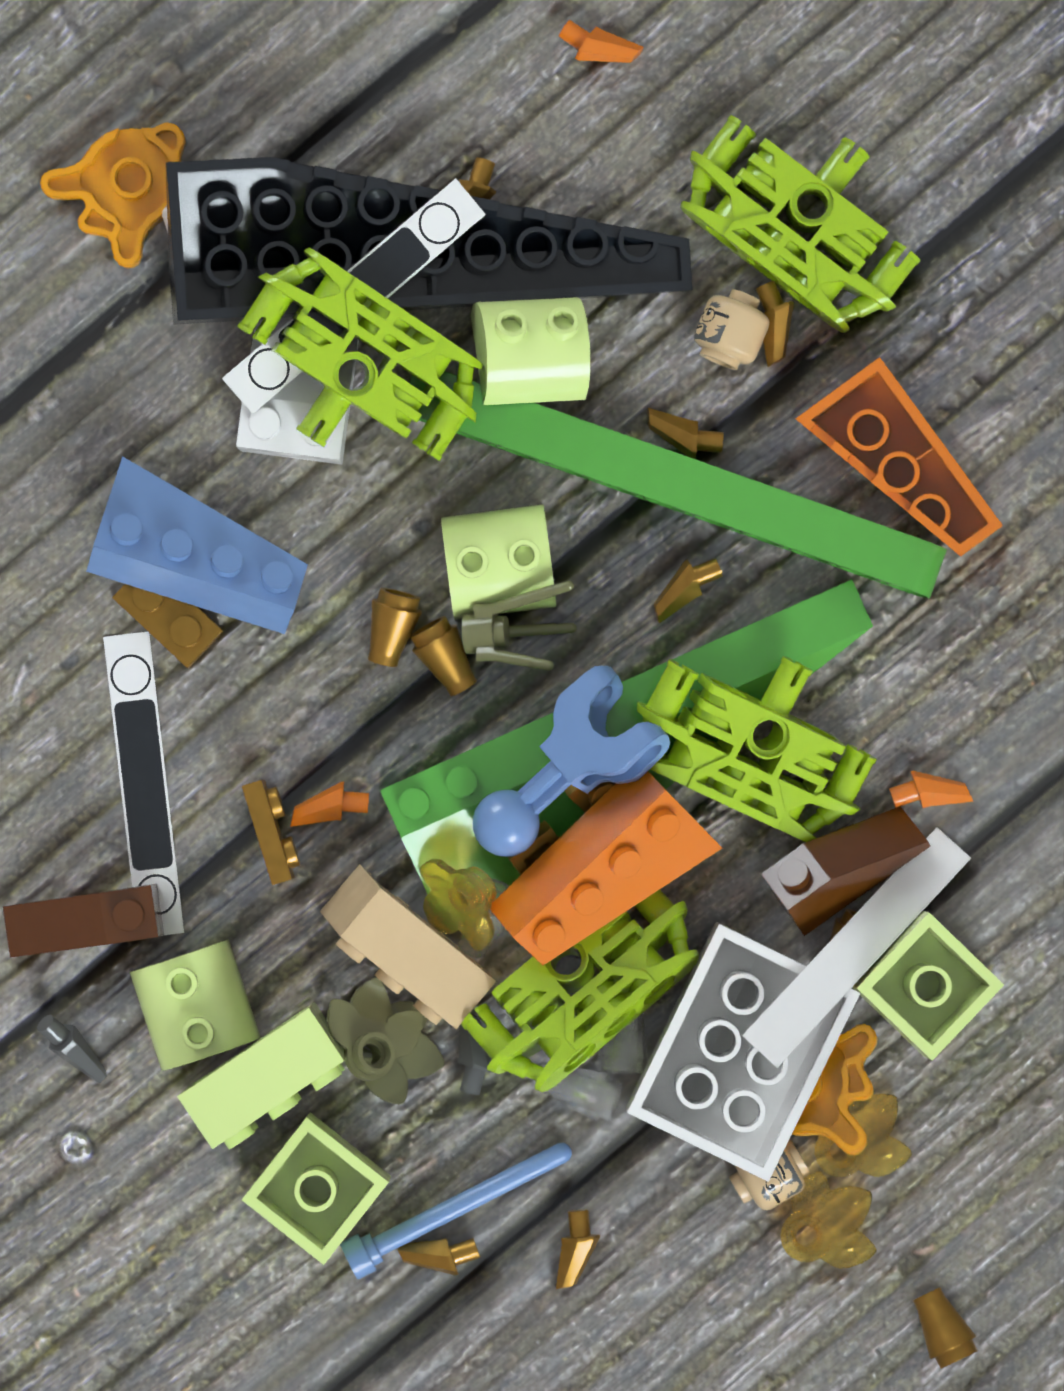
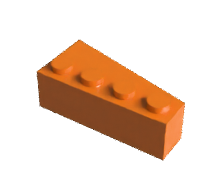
M880 357L795 418L960 557L1003 526Z
M648 771L637 781L614 784L495 899L488 908L510 935L539 963L545 965L721 850L722 847Z

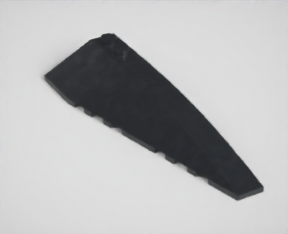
M275 157L166 162L169 274L173 325L242 321L265 286V282L258 277L264 273L274 275L291 264L297 265L308 258L304 253V250L307 248L317 251L348 271L441 190L391 182L387 179L372 176L365 177L321 166H309ZM471 196L486 215L388 299L405 311L471 307L476 302L573 297L588 299L692 291L689 238L627 226L621 227L597 222V220L559 215L545 210L500 203L499 201ZM318 270L304 278L303 283L296 287L313 295L325 276ZM292 302L282 318H292L299 305ZM311 309L309 313H318V312L315 311L314 309Z

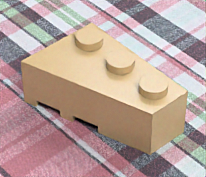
M359 864L320 910L321 914L341 937L336 942V945L357 963L360 964L366 957L378 966L379 970L374 975L396 994H399L405 988L418 998L413 1006L432 1023L437 1025L443 1018L457 1029L464 1018L495 984L496 980L485 968L436 927L431 926L411 910L409 905L400 897H395L371 876L372 874Z

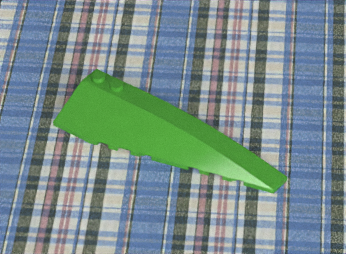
M851 579L672 660L677 661L679 666L683 664L699 674L698 678L701 673H704L761 700L781 663L782 656L791 658L794 663L797 661L813 671V674L872 628L873 624ZM667 662L622 681V696L607 714L606 730L609 737H617L637 723L643 722V716L637 712V701L645 704L648 703L667 667ZM696 679L676 716L677 719L684 706L693 708L694 703L689 699L692 690L701 692L703 686ZM553 713L380 790L400 837L445 931L491 911L488 906L520 876L507 857L494 855L479 844L473 831V816L478 804L487 795L499 790H514L518 792L551 761L539 746L552 733L554 727ZM697 728L694 731L714 742L718 741V738ZM666 732L670 740L669 749L665 753V755H668L676 738ZM651 769L649 770L665 789L675 782ZM564 791L539 814L540 823L545 820L558 838H560L585 812Z

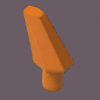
M571 20L567 21L558 36L578 49L575 59L579 61L631 63L640 55L644 48L641 45L604 31L597 26L590 33Z
M910 771L912 781L889 788L895 808L918 800L922 808L974 802L965 783L917 771Z
M340 782L296 805L293 810L290 827L334 820L341 821L342 812L368 814L369 793L344 791V782Z

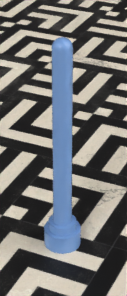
M557 1143L375 1237H372L370 1233L360 1237L358 1233L342 1241L340 1246L353 1273L359 1280L377 1271L375 1265L384 1261L383 1255L566 1163L572 1156V1150L566 1143Z

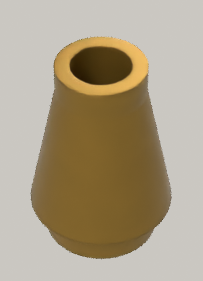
M380 588L378 599H372L369 661L384 666L398 667L400 656L422 614V611L418 609L420 597L396 589Z
M446 616L429 622L411 634L410 638L415 645L412 652L444 685L450 696H455L465 691L477 682L464 651L457 625H450Z
M941 1287L913 1300L918 1311L930 1359H936L940 1369L978 1351L972 1340L977 1336L945 1297Z

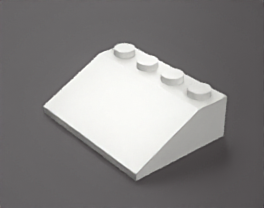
M715 922L699 955V961L692 969L625 1107L627 1113L769 1182L860 992L851 988L776 1068L742 1035L804 970L806 965L723 924Z

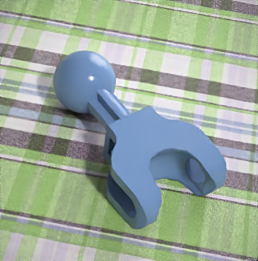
M595 666L558 697L553 713L554 727L552 733L539 746L551 761L518 792L514 790L495 791L483 798L478 804L473 816V831L477 841L485 850L501 857H511L523 853L534 843L538 836L540 827L539 814L570 785L588 794L600 783L613 782L624 784L637 781L667 752L670 745L669 736L661 726L650 722L637 723L619 736L609 737L606 730L607 714L623 693L621 679L611 667Z

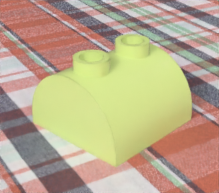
M580 298L476 302L473 304L470 315L476 357L483 364L482 370L478 369L483 405L586 400L590 381V341L586 313Z
M543 504L441 517L454 620L462 619L464 613H474V604L494 603L554 585ZM556 596L498 614L556 607Z
M229 939L129 972L161 1071L189 1064L260 1038Z

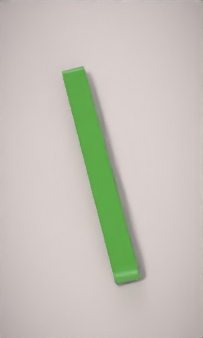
M444 371L439 380L453 391L457 375ZM411 375L409 383L423 391L426 384ZM472 381L474 385L472 409L477 413L476 423L466 418L456 433L458 435L895 589L930 599L947 552V549L939 545L537 403L483 405L481 385ZM434 396L428 407H420L418 412L422 416L419 421L427 422L440 402L438 398Z

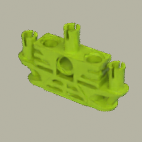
M730 115L727 118V122L702 154L691 151L690 162L694 166L690 185L692 194L690 202L682 201L680 208L696 224L770 281H775L779 288L804 305L824 322L842 333L849 331V326L846 322L857 317L863 318L879 309L890 311L896 308V305L890 298L912 269L919 264L920 259L910 251L902 263L895 267L894 263L904 252L906 246L893 241L890 249L866 280L858 274L866 263L865 259L868 260L876 250V244L880 245L889 232L840 195L864 162H867L870 158L868 153L859 147L847 163L844 162L845 158L854 148L855 142L843 137L832 155L818 173L814 175L770 140L764 138L758 147L757 154L753 153L748 159L746 169L742 167L733 179L727 174V171L750 141L754 140L756 134L749 126L745 125L735 140L731 141L730 139L740 128L742 121ZM711 186L724 197L714 211L705 208L707 193L711 191ZM740 186L741 188H743L745 191H747L749 194L755 197L758 201H760L762 204L768 207L771 211L768 212L767 210H765L754 200H752L750 197H748L746 194L740 191L738 187ZM807 194L815 195L823 201L825 213L819 218L808 219L799 212L797 200ZM785 207L788 220L795 229L803 233L816 232L809 242L778 219ZM819 246L826 253H828L830 256H832L834 259L840 262L843 266L849 269V273L842 269L840 266H838L827 256H825L818 249H816V247ZM842 289L856 296L850 304L838 310L832 304Z
M311 248L304 250L308 258L297 265L291 264L274 275L268 273L260 275L258 278L265 282V286L237 327L250 335L259 320L263 318L252 338L266 345L269 336L292 302L299 305V308L292 317L295 321L292 327L286 326L282 332L285 338L281 343L276 342L271 351L324 385V389L301 424H298L296 430L310 437L320 420H322L311 440L325 447L326 441L349 406L353 404L399 436L407 439L412 431L407 427L411 421L417 423L422 416L418 412L420 407H428L435 396L440 402L416 439H413L412 444L440 461L442 454L465 419L468 418L476 423L477 413L472 409L474 392L472 379L474 368L482 370L483 364L465 350ZM318 270L325 276L313 295L296 287L303 283L304 278ZM314 309L343 329L341 334L338 336L308 316L310 310ZM354 337L384 356L378 368L368 355L358 351H346ZM355 359L362 364L365 377L358 387L346 389L339 381V370L346 361ZM452 360L459 362L457 381L453 385V391L439 380ZM398 365L425 383L426 386L423 391H420L393 373L394 367Z
M782 656L781 663L764 696L759 700L704 673H701L698 678L699 674L683 664L679 666L677 661L669 659L667 667L648 703L645 704L637 701V712L643 716V722L659 725L665 732L676 738L669 754H664L651 770L805 842L816 839L817 837L814 833L825 825L832 824L842 815H854L861 810L853 802L873 764L876 763L877 758L862 749L858 751L857 747L847 744L845 746L834 735L789 714L808 677L813 672L810 668L797 661L795 663L792 662L793 660L789 657ZM696 679L703 686L701 692L692 690L689 699L694 703L693 708L684 706L677 719L676 716ZM771 720L773 727L770 734L762 740H753V733L758 724ZM697 728L718 738V741L714 742L694 731ZM743 744L753 754L761 758L759 762L739 753ZM833 752H836L840 755L843 754L838 765L837 762L831 758ZM825 768L832 772L834 771L829 782V779L822 774ZM783 769L803 778V783L782 774ZM811 803L820 806L816 809V813L805 822L800 823L798 821L806 804Z
M660 889L634 906L650 924L644 930L635 919L631 920L628 911H626L545 965L539 963L532 956L491 992L494 999L506 1011L510 1019L515 1024L517 1023L522 1033L514 1038L486 1003L474 1009L478 1017L487 1026L486 1028H483L471 1013L464 1018L461 1026L470 1033L492 1059L487 1066V1070L496 1074L509 1072L521 1078L528 1077L536 1081L535 1090L545 1092L556 1086L577 1067L586 1062L684 978L699 961L698 951L689 950L687 944L688 933L684 921L688 912L686 902L681 901L674 905ZM668 940V943L672 944L674 956L664 960L657 951ZM567 955H575L581 958L580 967L572 974L563 975L556 972L557 963L561 958ZM594 966H595L600 973H598V974L593 978L594 973H595V968H594ZM543 1050L550 1060L545 1067L532 1063L529 1058Z

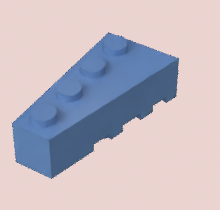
M122 456L86 572L285 634L297 603L308 564Z

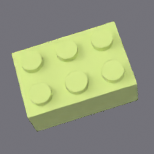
M313 1002L188 1086L177 1097L210 1147L214 1149L224 1142L230 1150L255 1133V1130L259 1128L255 1120L266 1113L269 1114L272 1120H275L297 1105L298 1101L302 1099L298 1091L310 1083L318 1091L339 1077L342 1071L345 1070L341 1064L346 1059L344 1049L332 1038L328 1029L327 1019L317 1004Z

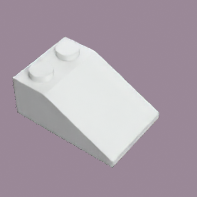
M281 318L269 337L292 318ZM263 319L259 320V322L255 326L254 333L263 321ZM354 337L346 351H358L359 339ZM254 338L250 354L262 344ZM355 359L346 361L339 370V381L346 389H353ZM302 371L255 413L252 414L242 403L236 447L242 452L342 465L350 406L326 441L325 447L311 440L322 420H320L310 437L296 430L298 424H301L324 389V385Z

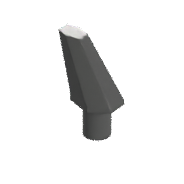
M471 1013V1015L481 1025L480 1018ZM460 1024L459 1057L457 1063L466 1066L460 1091L480 1095L485 1072H491L487 1070V1066L492 1059Z
M47 1015L41 1019L37 1030L50 1041V1050L98 1083H101L107 1077L105 1068L74 1025H62L52 1015Z

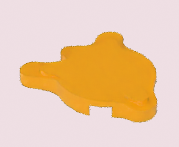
M162 123L153 128L114 129L95 141L84 157L76 164L45 172L40 181L42 191L47 197L54 200L83 201L85 209L77 220L79 229L85 234L108 239L111 243L113 257L121 267L127 269L135 268L143 258V247L148 233L156 225L164 221L162 211L167 206L165 163L182 162V154L186 146L185 135L173 123Z
M859 1024L840 1034L792 1135H820L826 1137L849 1155H857L865 1149L867 1135L850 1113L849 1106L853 1101H866L870 1099L874 1092L873 1085L864 1069L865 1060L876 1048L878 1041L876 1033L871 1026Z

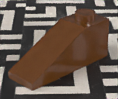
M900 806L803 843L762 872L761 875L778 902L805 936L931 845Z
M157 883L3 906L10 958L129 942L164 935Z

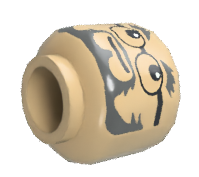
M735 289L731 290L729 297L721 295L711 297L706 304L694 333L695 342L702 348L699 355L711 362L733 370H737L739 364L752 363L759 352L770 323L768 317L757 309L760 300Z
M789 1139L769 1182L735 1166L737 1172L729 1176L744 1204L753 1199L762 1210H771L801 1193L805 1187L803 1176L810 1172L792 1140Z

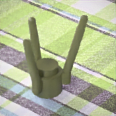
M565 581L494 603L474 604V613H464L462 618V642L465 653L476 654L477 662L497 661L529 668L552 670L554 663L550 660L502 651L500 647H508L510 637L574 633L577 630L576 624L509 625L507 616H498V613L571 591L574 588V583L572 581Z

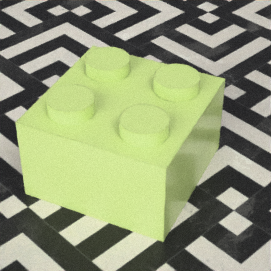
M922 911L852 988L860 992V996L921 1055L933 1061L995 996L1004 984L933 915Z
M310 1112L250 1187L242 1201L324 1265L387 1186L391 1175Z

